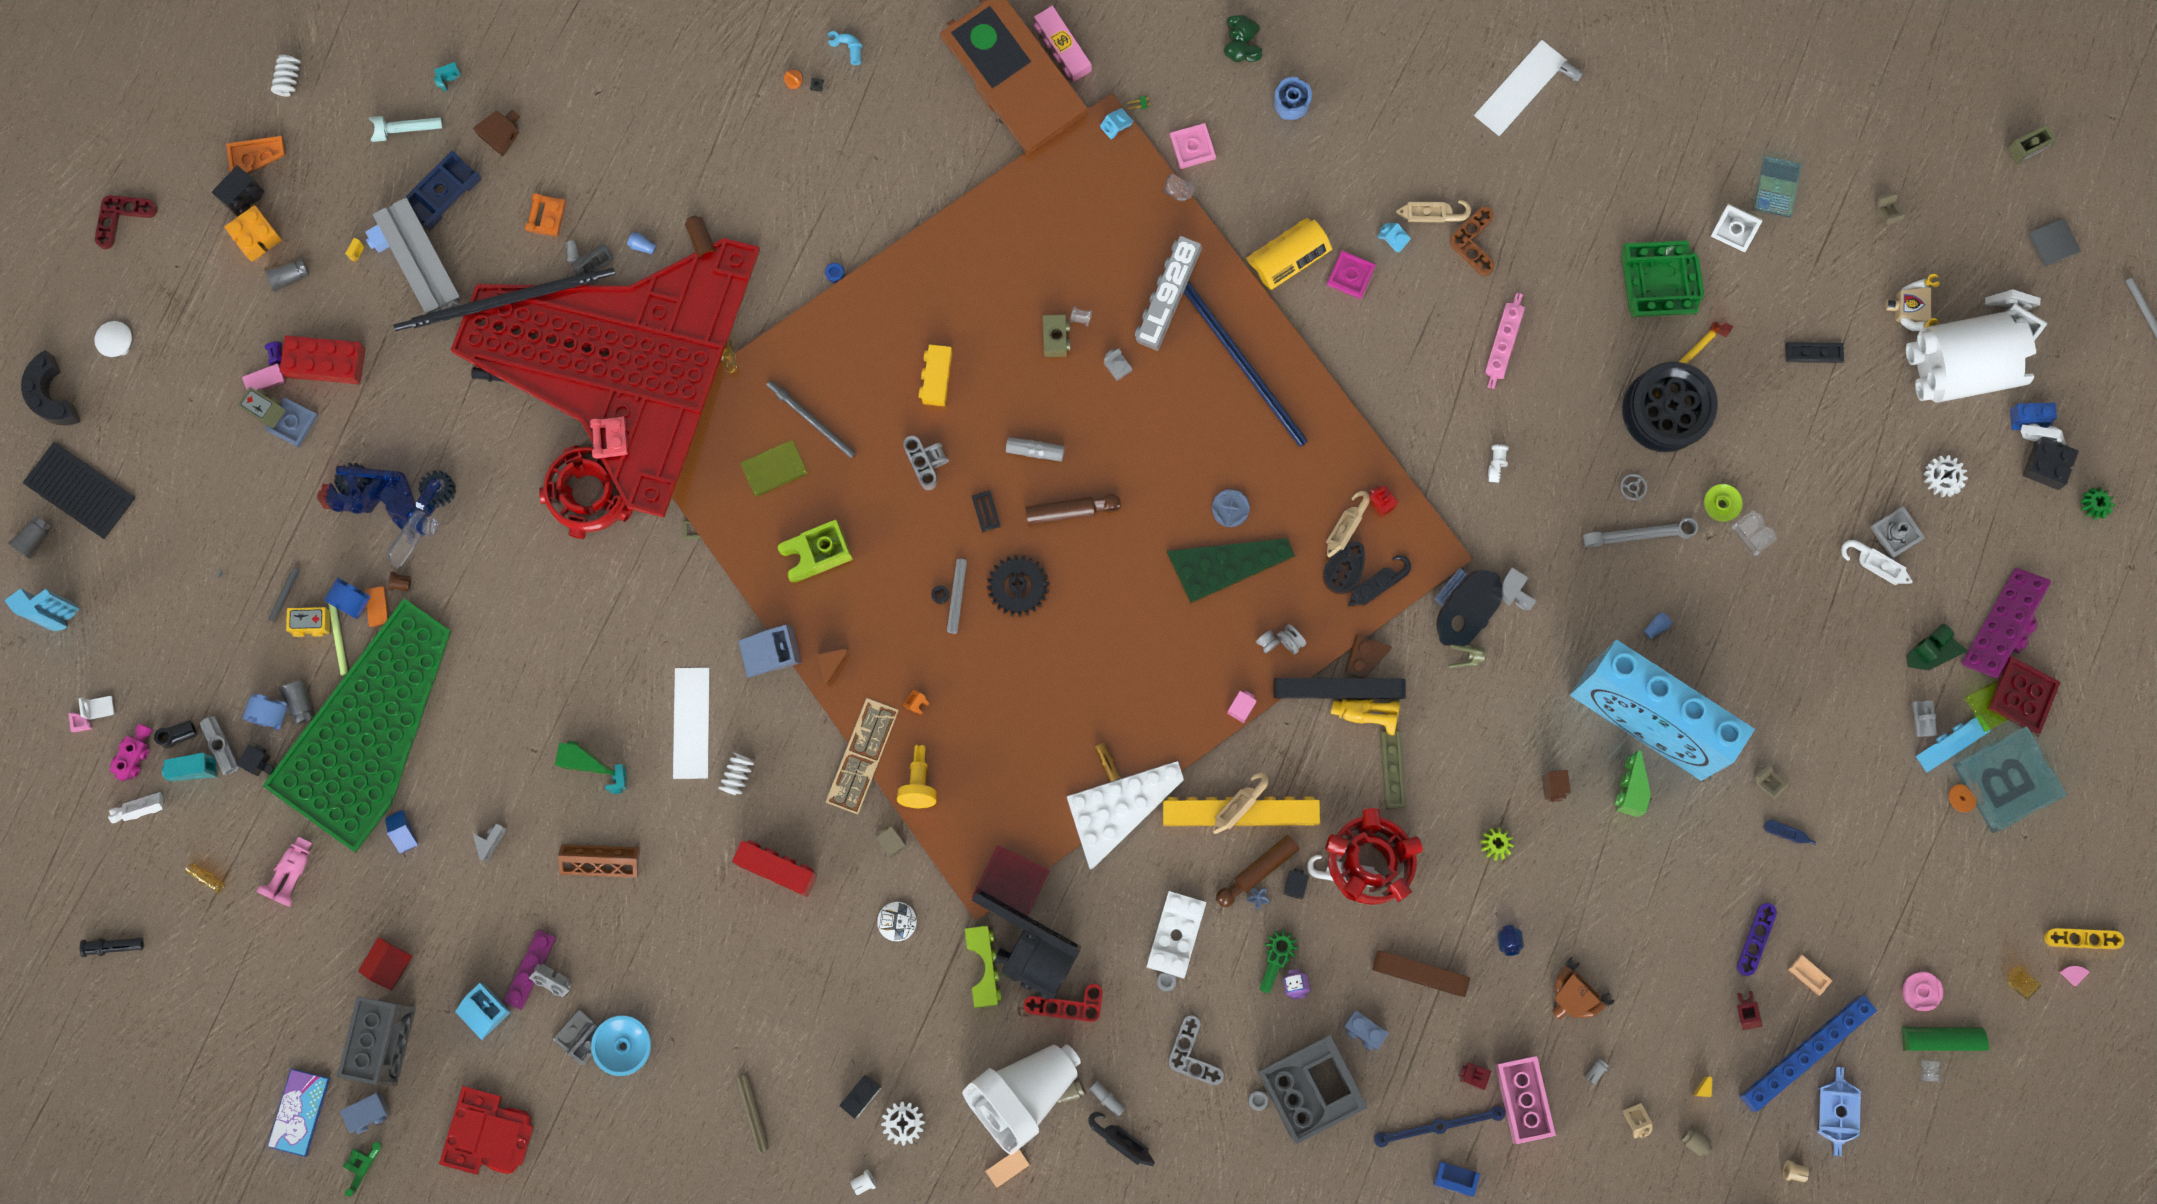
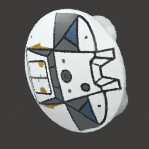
M892 902L880 911L877 923L879 931L885 938L891 941H902L913 934L917 919L909 905L902 902Z

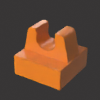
M912 690L902 706L912 712L922 714L923 712L919 709L920 704L923 703L928 706L929 702L922 693Z

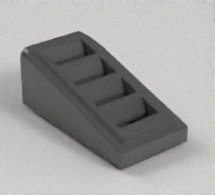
M602 244L576 259L570 265L576 275L594 270L598 272L611 262L613 257L605 244ZM599 253H602L605 257L603 260L600 257Z

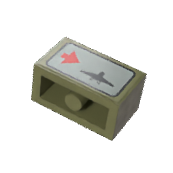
M2045 125L2015 140L2009 146L2008 151L2016 164H2019L2049 149L2056 142V138L2048 125Z
M249 387L237 406L273 429L286 410L280 406L281 402L274 397L267 398L269 394L260 388L256 391Z

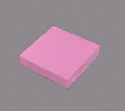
M1205 123L1170 133L1180 169L1216 159Z

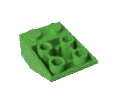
M1638 750L1626 759L1624 768H1627L1626 774L1622 775L1619 784L1622 787L1621 793L1617 794L1614 805H1617L1616 811L1635 817H1640L1647 812L1651 797L1642 752Z

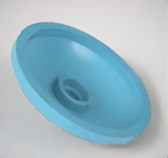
M629 1016L609 1018L596 1029L591 1042L592 1056L599 1068L608 1074L615 1076L633 1074L642 1068L649 1058L651 1038L648 1030L640 1021ZM623 1042L627 1044V1048L625 1050H622L620 1048V1045Z

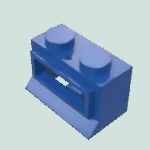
M2056 403L2016 404L2010 409L2012 430H2021L2022 424H2037L2043 428L2050 427L2051 423L2057 419Z

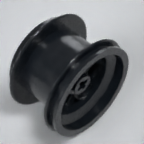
M1681 362L1661 363L1638 376L1630 384L1622 404L1623 420L1630 435L1645 448L1656 452L1678 451L1697 442L1710 430L1717 414V394L1710 379L1698 368ZM1671 384L1677 386V393H1673L1670 390ZM1652 390L1659 392V399L1652 396ZM1685 397L1690 398L1691 406L1685 404ZM1671 403L1675 404L1676 407L1672 409L1668 408V405ZM1649 408H1652V409L1655 410V412H1656L1655 417L1649 416V414H1648V409H1649ZM1681 415H1684V416L1687 417V419H1688L1687 425H1685V424H1683V423L1681 422V420H1680ZM1663 421H1667L1669 423V430H1665L1662 427Z

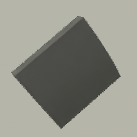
M2064 219L2050 223L2028 234L2045 267L2081 252Z
M578 1008L552 1040L583 1066L592 1056L591 1042L599 1026Z

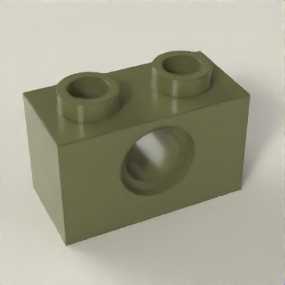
M1043 315L1044 357H1067V350H1070V339H1066V332H1070V321H1066V315ZM1054 333H1060L1062 337L1059 339H1054L1052 335Z

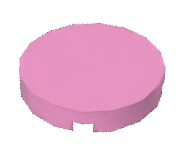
M1917 972L1906 978L1902 987V994L1905 1002L1911 1008L1917 1011H1929L1935 1009L1941 1002L1943 987L1939 979L1933 976V974Z

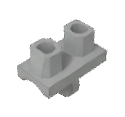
M1933 701L1912 702L1916 737L1936 736V714Z

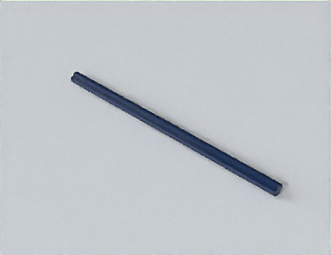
M1188 281L1184 294L1299 447L1304 446L1307 443V438Z

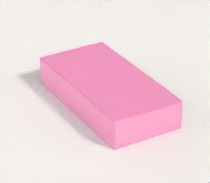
M277 363L243 376L246 390L251 387L256 391L258 388L264 391L285 383L284 376L279 372L280 365Z

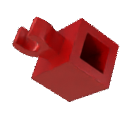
M1385 485L1381 488L1376 486L1369 492L1371 494L1369 496L1370 504L1381 518L1396 508L1399 503Z

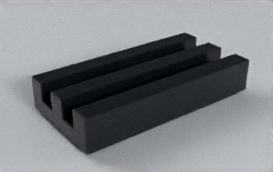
M990 490L972 495L982 533L988 530L991 531L994 528H1001ZM985 496L988 497L995 524L991 523L984 500ZM978 498L981 500L988 526H984L977 503Z

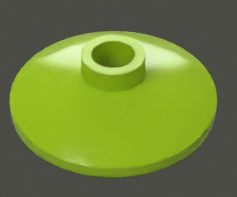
M1715 485L1705 495V510L1711 518L1717 521H1731L1742 510V497L1730 485ZM1719 502H1723L1725 506L1720 507Z

